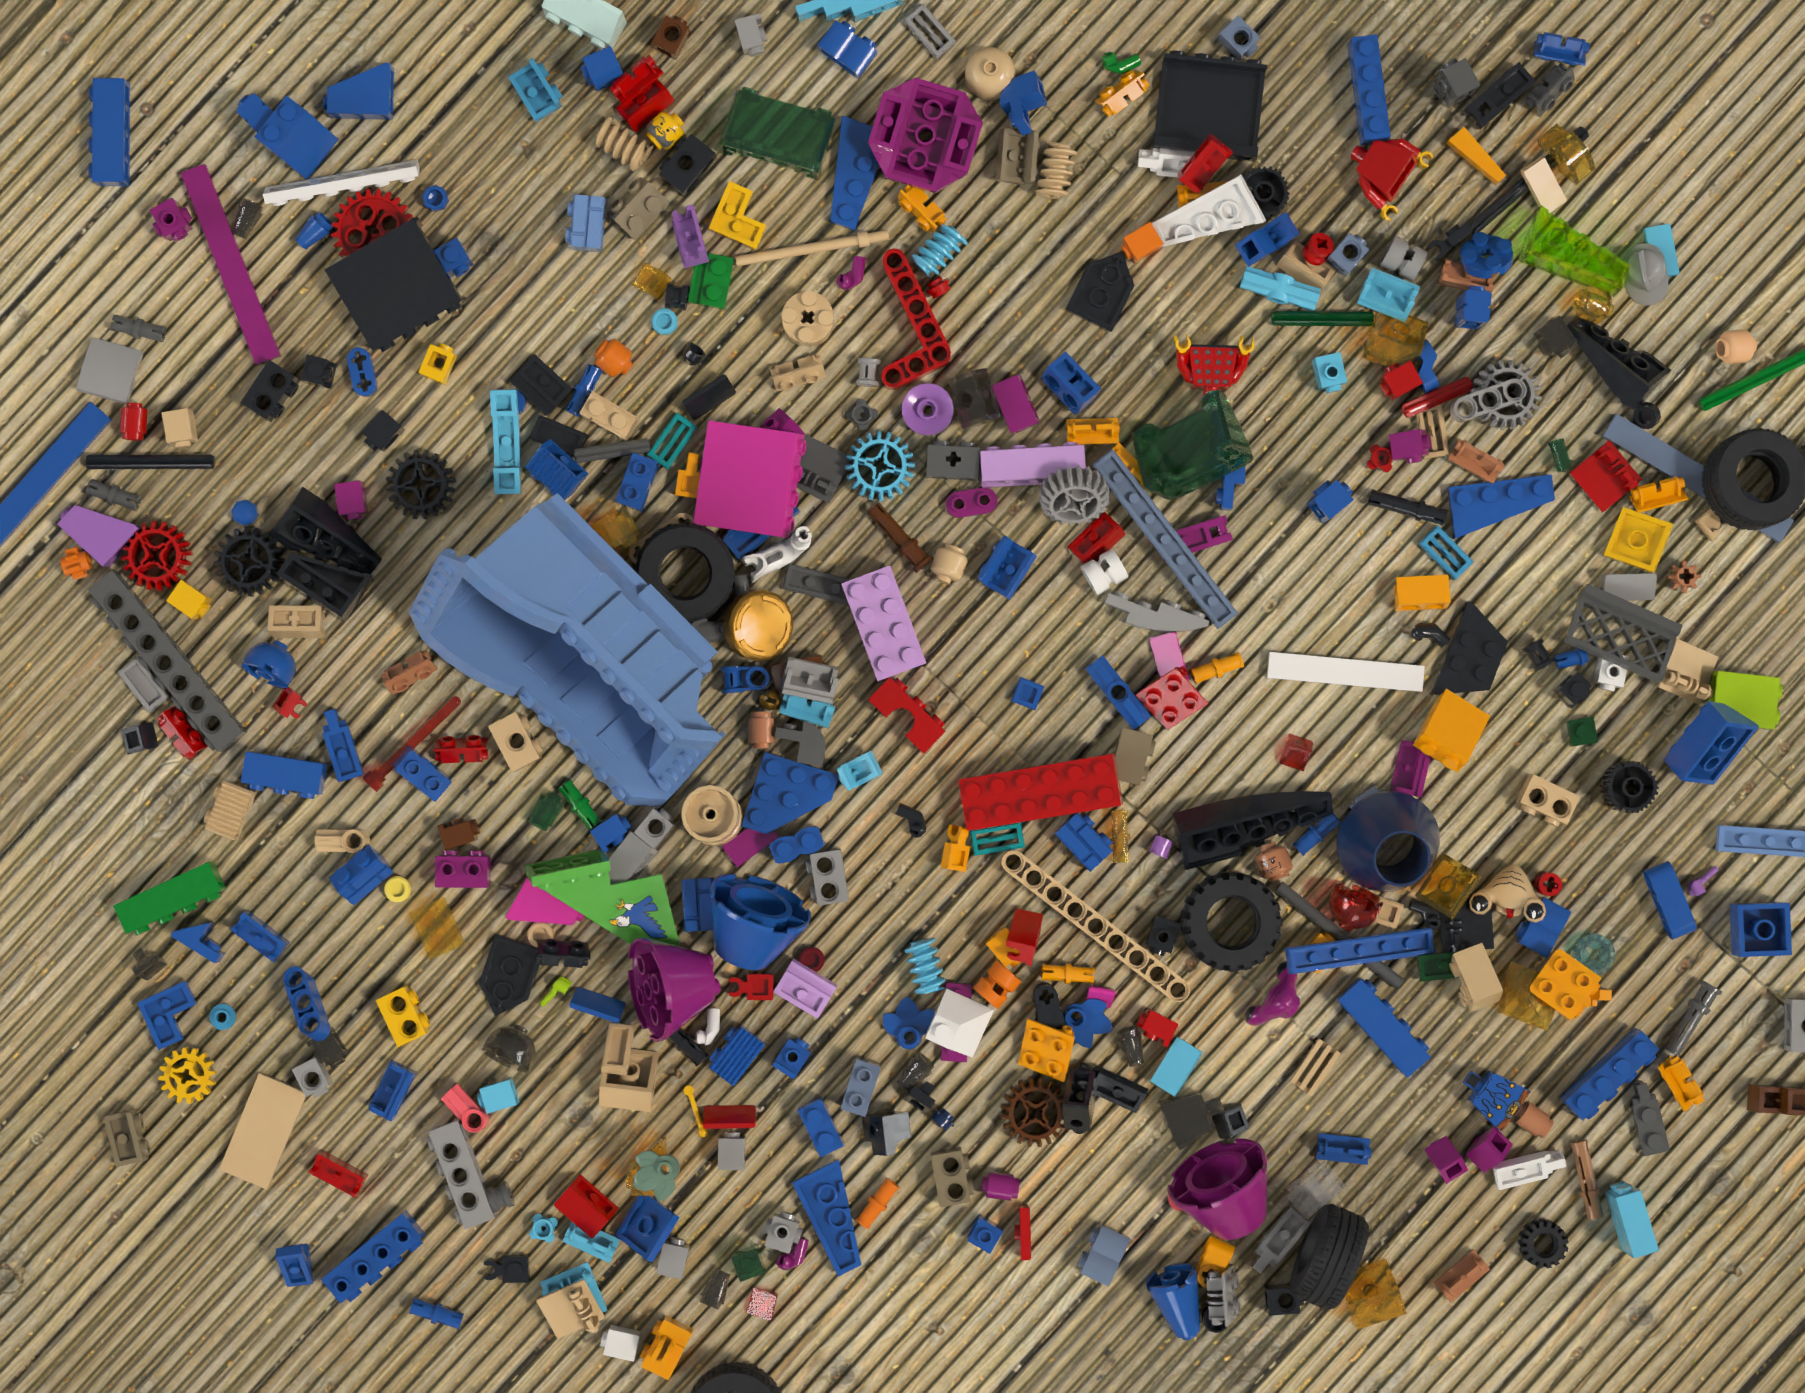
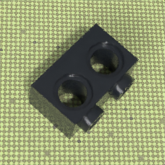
M268 360L240 403L272 422L273 419L277 420L282 415L285 409L283 404L287 398H292L299 388L297 383L300 379L273 361ZM279 375H284L285 384L280 388H275V378ZM270 397V407L262 410L260 408L261 399Z

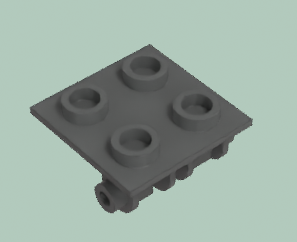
M805 435L806 451L801 456L800 462L803 472L801 480L797 482V488L830 503L846 471L845 465L849 464L850 461L846 459L847 454Z

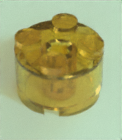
M626 506L621 508L622 514H619L618 510L590 525L615 552V547L621 544L623 548H626L639 540L637 535L641 534Z

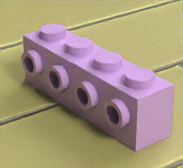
M1067 442L1063 446L1052 447V444H1039L1037 448L1015 445L1011 449L1000 450V447H987L985 451H980L982 488L1043 484V479L1049 477V473H1057L1058 468L1065 470L1068 465L1070 468H1076L1078 465L1082 469L1086 468L1084 445H1078L1077 442Z

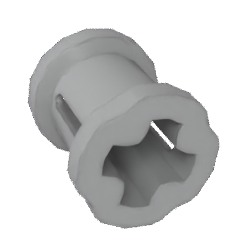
M858 358L860 372L856 385L879 387L877 370L881 360Z

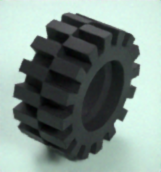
M1534 1219L1530 1221L1531 1224H1526L1524 1231L1519 1233L1521 1236L1520 1240L1518 1239L1520 1253L1523 1254V1257L1529 1263L1538 1268L1546 1267L1548 1269L1552 1268L1551 1265H1559L1558 1261L1560 1259L1564 1260L1566 1257L1564 1253L1568 1252L1566 1243L1569 1242L1568 1238L1565 1237L1566 1233L1560 1226L1550 1220L1539 1219V1221H1536ZM1540 1234L1550 1235L1553 1241L1552 1248L1546 1253H1538L1534 1248V1240Z

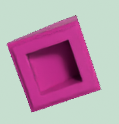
M1089 985L1086 1000L1091 998L1100 999L1107 1003L1106 1008H1110L1115 991L1111 988Z

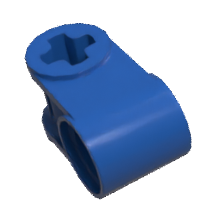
M720 667V672H723L724 688L721 689V693L762 690L768 687L771 681L770 673L763 667ZM756 671L763 672L765 676V681L759 686L754 685L752 682V675Z

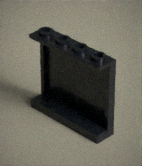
M1176 50L1169 51V54L1165 53L1162 59L1153 148L1196 152L1206 138L1212 134L1233 150V153L1227 159L1255 162L1258 157L1259 147H1257L1265 72L1268 65L1262 64V61L1256 59L1239 62L1236 61V58L1229 56L1212 59L1210 55L1197 53L1195 57L1186 56L1184 52Z
M418 217L412 218L324 269L372 351L379 348L382 352L396 345L393 341L400 336L404 340L418 332L415 327L422 323L428 327L440 320L438 314L445 310L448 314L462 307L460 302L466 299L464 295L461 296L436 255L421 229L423 224Z

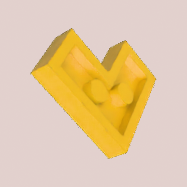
M729 181L710 223L709 230L757 250L767 226L744 216L753 191Z

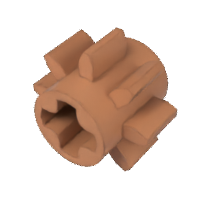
M1685 560L1680 562V568L1676 565L1670 566L1673 572L1666 579L1672 581L1671 589L1681 587V593H1687V586L1696 589L1697 585L1694 582L1697 578L1701 577V575L1695 572L1697 565L1687 567ZM1679 574L1688 575V580L1680 579Z

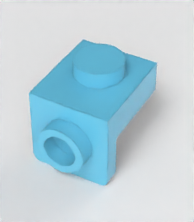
M872 751L837 768L839 780L848 791L883 774Z

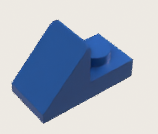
M214 922L173 931L171 937L213 963L221 962L226 954L220 950L222 946L211 939L204 940Z
M308 1244L276 1248L275 1257L287 1287L313 1284Z

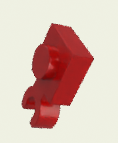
M747 974V981H743L739 977L729 978V982L739 984V990L736 992L730 991L729 996L738 997L742 993H747V1000H773L774 974Z

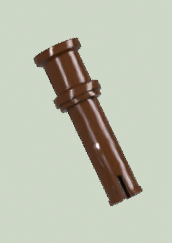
M880 502L868 511L867 514L899 548V555L901 557L905 556L912 564L915 573L921 571L932 561L933 557L931 555L928 556L918 545L919 541L914 538L911 539Z

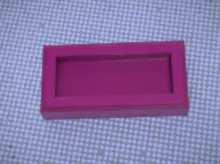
M745 829L722 847L736 867H739L779 836L775 830L768 834H763L751 829Z

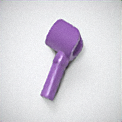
M1713 866L1700 878L1687 883L1691 896H1698L1706 892L1703 883L1719 871L1716 866Z

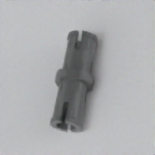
M114 315L112 318L115 323L111 322V331L131 334L137 339L144 337L162 343L165 340L162 334L166 335V326L146 323L140 318L134 320Z
M91 479L88 485L98 490L90 487L86 488V495L106 500L107 504L113 506L118 504L133 511H137L139 506L136 503L130 502V500L141 503L142 499L140 495L123 491L117 485L109 486L94 479Z

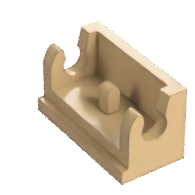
M269 605L268 632L273 638H325V629L323 628L325 614L322 606Z

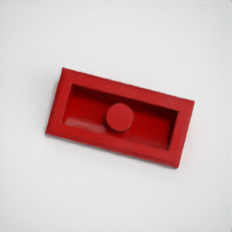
M657 79L626 106L621 103L615 109L631 129L637 132L672 104L674 98L668 89Z
M1103 512L1067 548L1084 565L1092 559L1098 561L1099 555L1117 544L1125 536V532L1106 512Z
M755 1105L705 1106L704 1129L754 1128L756 1126Z

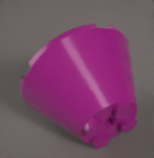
M644 937L637 938L631 943L628 958H633V969L628 970V979L637 1017L642 1028H648L653 1034L649 1035L650 1039L655 1042L664 1041L710 1005L715 999V994L720 993V983L714 977L713 957L710 953L704 954L700 951Z

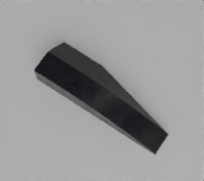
M1296 791L1248 795L1172 813L1174 831L1184 868L1188 870L1237 857L1243 854V849L1255 845L1257 848L1265 844V839L1276 834L1279 837L1284 836L1296 825L1304 827L1333 814L1331 793Z

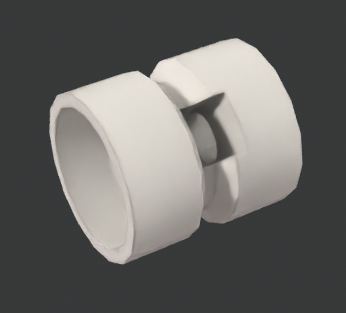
M1113 549L1099 555L1098 561L1092 559L1080 566L1082 573L1096 595L1110 589V583L1118 584L1129 578L1122 562Z

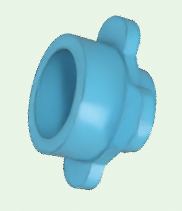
M536 1214L533 1217L534 1225L529 1232L532 1239L545 1240L547 1243L552 1242L555 1239L553 1233L558 1225L557 1219L555 1217L546 1218L541 1214ZM542 1226L546 1227L545 1231L541 1229Z

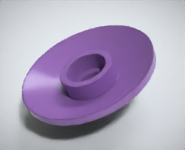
M925 383L915 386L906 394L902 403V415L905 423L911 430L921 435H934L943 431L953 417L954 408L950 395L942 387L935 384ZM925 406L932 408L933 412L930 415L923 413L922 410Z

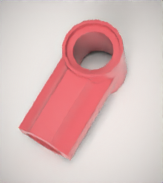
M459 1083L441 1098L446 1106L462 1122L463 1127L468 1132H479L489 1124V1114L486 1113V1110L480 1108ZM472 1113L480 1115L482 1122L479 1127L471 1124L470 1116Z

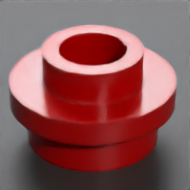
M939 276L928 283L929 288L926 290L927 295L930 294L934 299L951 289L948 285L949 279H942Z

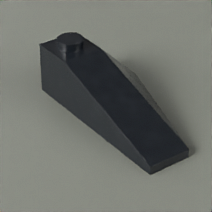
M1580 315L1566 326L1612 393L1624 405L1631 407L1633 410L1641 405L1671 372V369L1652 354L1644 350L1640 354L1628 347L1630 342L1624 339L1619 341L1609 337L1606 329Z
M303 486L269 534L270 537L275 538L290 550L298 553L303 550L314 554L315 559L323 561L325 558L337 562L338 566L360 573L372 574L382 560L323 499Z

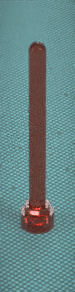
M457 696L452 697L378 770L376 768L373 771L369 770L362 777L365 782L378 792L384 786L385 777L394 769L393 764L407 747L411 745L413 748H416L461 704V699Z

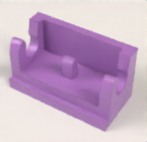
M694 205L686 206V213L679 215L676 210L673 211L672 225L684 269L709 262Z

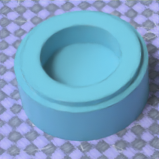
M659 309L652 316V326L660 335H670L678 326V319L675 313L669 309Z

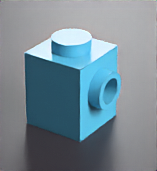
M1341 353L1324 355L1312 360L1318 390L1326 389L1327 394L1342 390L1341 386L1347 383Z

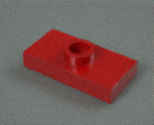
M1019 1204V1225H1014L1015 1240H1020L1021 1261L1031 1259L1030 1207L1028 1204Z

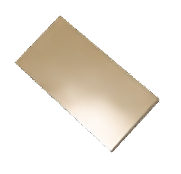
M260 1072L219 1170L267 1190L306 1100L302 1089Z

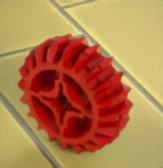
M151 521L149 528L146 523H142V532H134L136 537L128 539V542L131 543L130 546L122 547V550L127 551L128 555L121 556V560L129 561V564L125 565L123 569L125 571L133 570L129 575V579L134 580L138 578L136 585L141 587L146 583L147 590H152L155 585L157 591H162L164 584L169 589L173 588L172 579L176 583L180 582L179 573L187 576L188 571L183 569L184 565H192L191 561L185 559L186 556H192L193 552L184 549L189 547L191 543L190 541L181 542L185 537V533L179 532L176 534L177 526L172 525L168 529L167 522L162 521L159 527L157 521ZM155 535H164L170 540L156 546L148 538ZM142 545V548L145 551V556L140 561L141 564L139 565L138 552ZM173 547L176 550L174 565L169 561V555L174 550ZM154 551L161 552L159 554L160 561L153 560L155 558ZM158 566L166 574L159 577H151L145 571Z

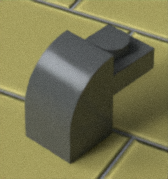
M804 721L802 731H797L798 725L783 723L782 728L776 727L775 738L800 742L797 757L798 763L823 767L826 743L823 734L816 726Z

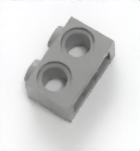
M841 849L811 853L810 859L806 860L808 875H813L814 885H810L812 901L817 900L818 906L849 901ZM827 857L832 861V869L830 871L822 872L818 869L817 863L820 858ZM826 883H831L836 887V894L831 898L823 896L821 892L822 886Z

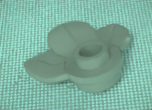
M651 1150L639 1153L635 1159L641 1169L634 1176L633 1186L641 1191L653 1189L658 1201L667 1199L675 1190L674 1179L680 1172L678 1160L672 1155L664 1154L660 1156ZM662 1165H667L670 1168V1172L664 1171Z

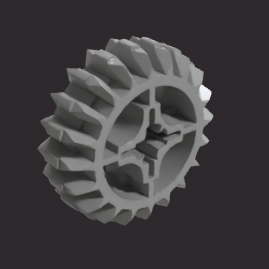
M1499 360L1496 363V368L1493 364L1487 365L1488 372L1484 370L1479 372L1482 379L1476 378L1473 383L1480 388H1473L1471 393L1485 389L1488 385L1493 386L1502 383L1493 378L1498 375H1510L1524 382L1527 389L1524 405L1521 403L1522 400L1508 406L1511 409L1515 408L1519 413L1515 415H1502L1494 411L1485 414L1481 418L1482 422L1491 418L1490 427H1495L1497 422H1499L1500 430H1504L1508 423L1509 428L1513 430L1516 428V422L1520 426L1526 424L1524 417L1528 420L1534 417L1531 411H1538L1539 406L1533 402L1541 401L1542 397L1534 393L1540 391L1541 386H1533L1532 383L1537 381L1538 378L1537 376L1532 378L1527 376L1532 371L1530 368L1522 372L1523 363L1519 362L1513 368V360H1508L1506 367L1503 361ZM1509 385L1507 387V390L1513 387V389L1510 391L1509 396L1511 398H1517V388L1515 386ZM1484 394L1482 397L1483 404L1487 407H1492L1493 403L1490 406L1487 394Z
M1068 465L1065 470L1058 468L1057 473H1049V477L1043 479V484L1039 490V501L1045 516H1049L1051 521L1057 520L1060 525L1064 522H1067L1069 526L1072 523L1081 525L1083 521L1090 523L1092 518H1099L1100 513L1105 512L1106 506L1109 505V486H1107L1104 476L1100 475L1098 470L1092 471L1089 466L1084 469L1080 465L1076 468H1070Z

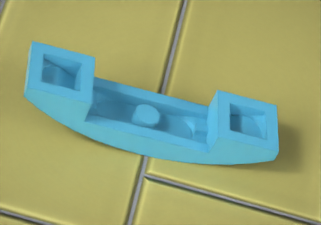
M517 389L490 390L495 466L493 468L494 494H520L521 441Z

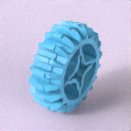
M877 431V439L874 440L871 433H867L868 442L865 443L862 438H858L857 441L861 447L857 448L852 445L850 449L856 453L855 456H846V459L853 461V464L845 465V470H853L854 472L847 475V479L853 480L856 478L857 481L852 484V488L856 489L861 485L860 496L869 491V500H873L874 493L879 494V501L882 502L884 499L883 493H888V498L892 500L894 498L892 493L894 489L899 495L903 493L899 487L900 484L909 487L910 483L904 478L914 477V473L907 471V468H914L915 463L906 461L913 457V453L904 454L903 452L907 450L908 444L905 443L899 447L898 444L901 441L899 436L895 438L894 442H891L890 432H887L886 439H881V431ZM882 446L878 456L875 458L861 457L869 448ZM889 448L894 450L900 457L902 468L888 462ZM884 454V466L888 467V469L885 471L882 469V473H879L876 479V467L872 466L875 461L878 463V460H881ZM858 464L872 471L871 485L866 483L860 476ZM884 475L899 476L892 484L878 487Z

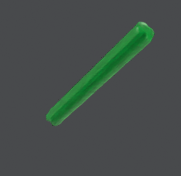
M1805 349L1700 398L1698 403L1701 409L1707 411L1804 365Z

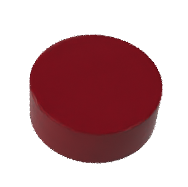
M807 947L800 953L799 962L818 972L824 965L825 957L819 948Z

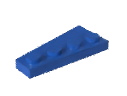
M842 115L830 222L855 231L879 165L868 145L873 126Z
M1552 475L1495 481L1493 484L1487 482L1447 488L1454 539L1555 500Z
M837 1159L793 1181L792 1184L839 1277L861 1266L862 1263L840 1161Z

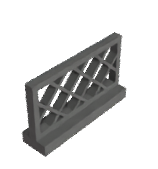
M1587 583L1578 593L1577 604L1564 642L1660 683L1663 680L1676 637L1680 634L1683 625ZM1583 606L1592 609L1595 618L1586 621L1582 613ZM1609 617L1615 619L1620 628L1610 631L1604 619ZM1599 622L1604 634L1594 637L1589 624ZM1583 627L1588 639L1581 641L1573 637L1575 629ZM1636 628L1640 630L1643 639L1633 641L1628 629ZM1622 632L1628 644L1618 647L1612 635ZM1607 638L1612 650L1604 651L1600 649L1597 641ZM1658 638L1667 642L1665 650L1658 652L1652 640ZM1646 642L1651 655L1642 658L1637 645ZM1630 648L1636 660L1632 662L1625 660L1621 651ZM1654 658L1659 667L1658 672L1655 673L1648 670L1645 661Z

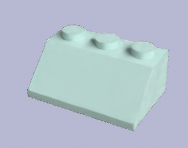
M544 0L542 4V9L546 14L545 18L557 25L560 22L569 26L568 30L578 37L585 35L591 38L590 42L600 49L611 46L613 49L627 24L623 11L603 0Z

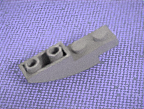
M1115 591L1114 594L1108 593L1104 602L1107 606L1128 613L1124 621L1125 624L1151 631H1192L1205 628L1210 622L1204 619L1205 614L1195 610L1187 613L1180 610V604L1169 600L1166 601V604L1159 603L1157 610L1154 611L1152 610L1153 605L1139 600L1138 604L1128 601V595Z

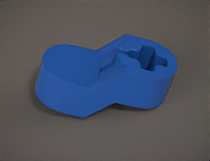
M1424 339L1413 345L1412 349L1420 364L1417 373L1423 384L1419 387L1424 394H1427L1439 388V382L1432 370L1437 354L1430 342Z

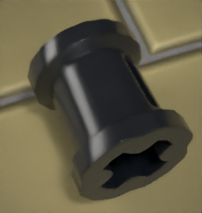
M1543 638L1530 643L1522 649L1523 653H1527L1534 664L1533 669L1535 672L1555 661V658L1550 657L1542 644L1544 642ZM1535 650L1539 652L1540 656L1542 657V660L1539 659Z

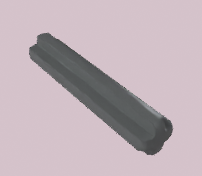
M645 438L577 448L573 452L574 460L577 463L630 456L632 453H648L650 451V442Z

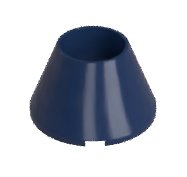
M1383 791L1371 794L1358 801L1352 807L1353 809L1346 816L1345 820H1342L1336 842L1338 858L1350 878L1364 888L1378 892H1393L1405 889L1422 879L1436 860L1440 846L1438 824L1429 808L1412 795L1399 791ZM1399 833L1413 835L1412 848L1401 862L1390 866L1376 864L1378 849L1387 838Z

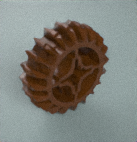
M1028 1077L1029 1085L1027 1086L1020 1079L1018 1083L1021 1088L1017 1090L1015 1086L1011 1085L1010 1090L1014 1095L1011 1096L1005 1093L1003 1096L1006 1100L1010 1101L1009 1104H1000V1108L1008 1110L1007 1113L1000 1114L1001 1119H1009L1008 1122L1003 1124V1128L1013 1127L1009 1132V1136L1012 1138L1018 1133L1017 1143L1019 1144L1023 1142L1024 1138H1027V1147L1032 1146L1033 1140H1036L1038 1147H1042L1041 1139L1043 1138L1050 1145L1052 1144V1140L1049 1137L1051 1134L1057 1139L1061 1137L1059 1132L1056 1131L1057 1128L1066 1130L1064 1124L1061 1123V1120H1063V1105L1061 1103L1063 1102L1064 1095L1057 1097L1062 1089L1058 1086L1052 1091L1053 1081L1051 1080L1047 1082L1046 1086H1043V1077L1038 1078L1037 1084H1034L1032 1077ZM1040 1091L1047 1095L1039 1101H1031L1024 1094ZM1019 1100L1025 1108V1114L1016 1123L1013 1112L1015 1104ZM1054 1100L1056 1104V1117L1054 1122L1051 1123L1045 1116V1110ZM1026 1103L1035 1109L1041 1107L1042 1110H1039L1044 1121L1035 1115L1029 1117L1028 1114L1031 1112ZM1035 1122L1041 1124L1046 1129L1035 1133L1023 1130L1026 1126L1028 1127L1031 1123Z

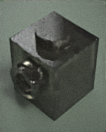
M1560 315L1533 333L1539 341L1537 343L1539 350L1543 355H1548L1550 359L1556 355L1561 359L1573 350L1571 345L1577 341Z

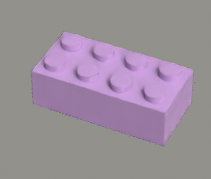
M890 565L841 583L877 681L926 664Z

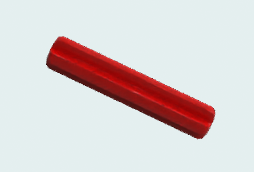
M1463 377L1402 404L1401 410L1406 418H1410L1471 391L1473 383L1469 377Z

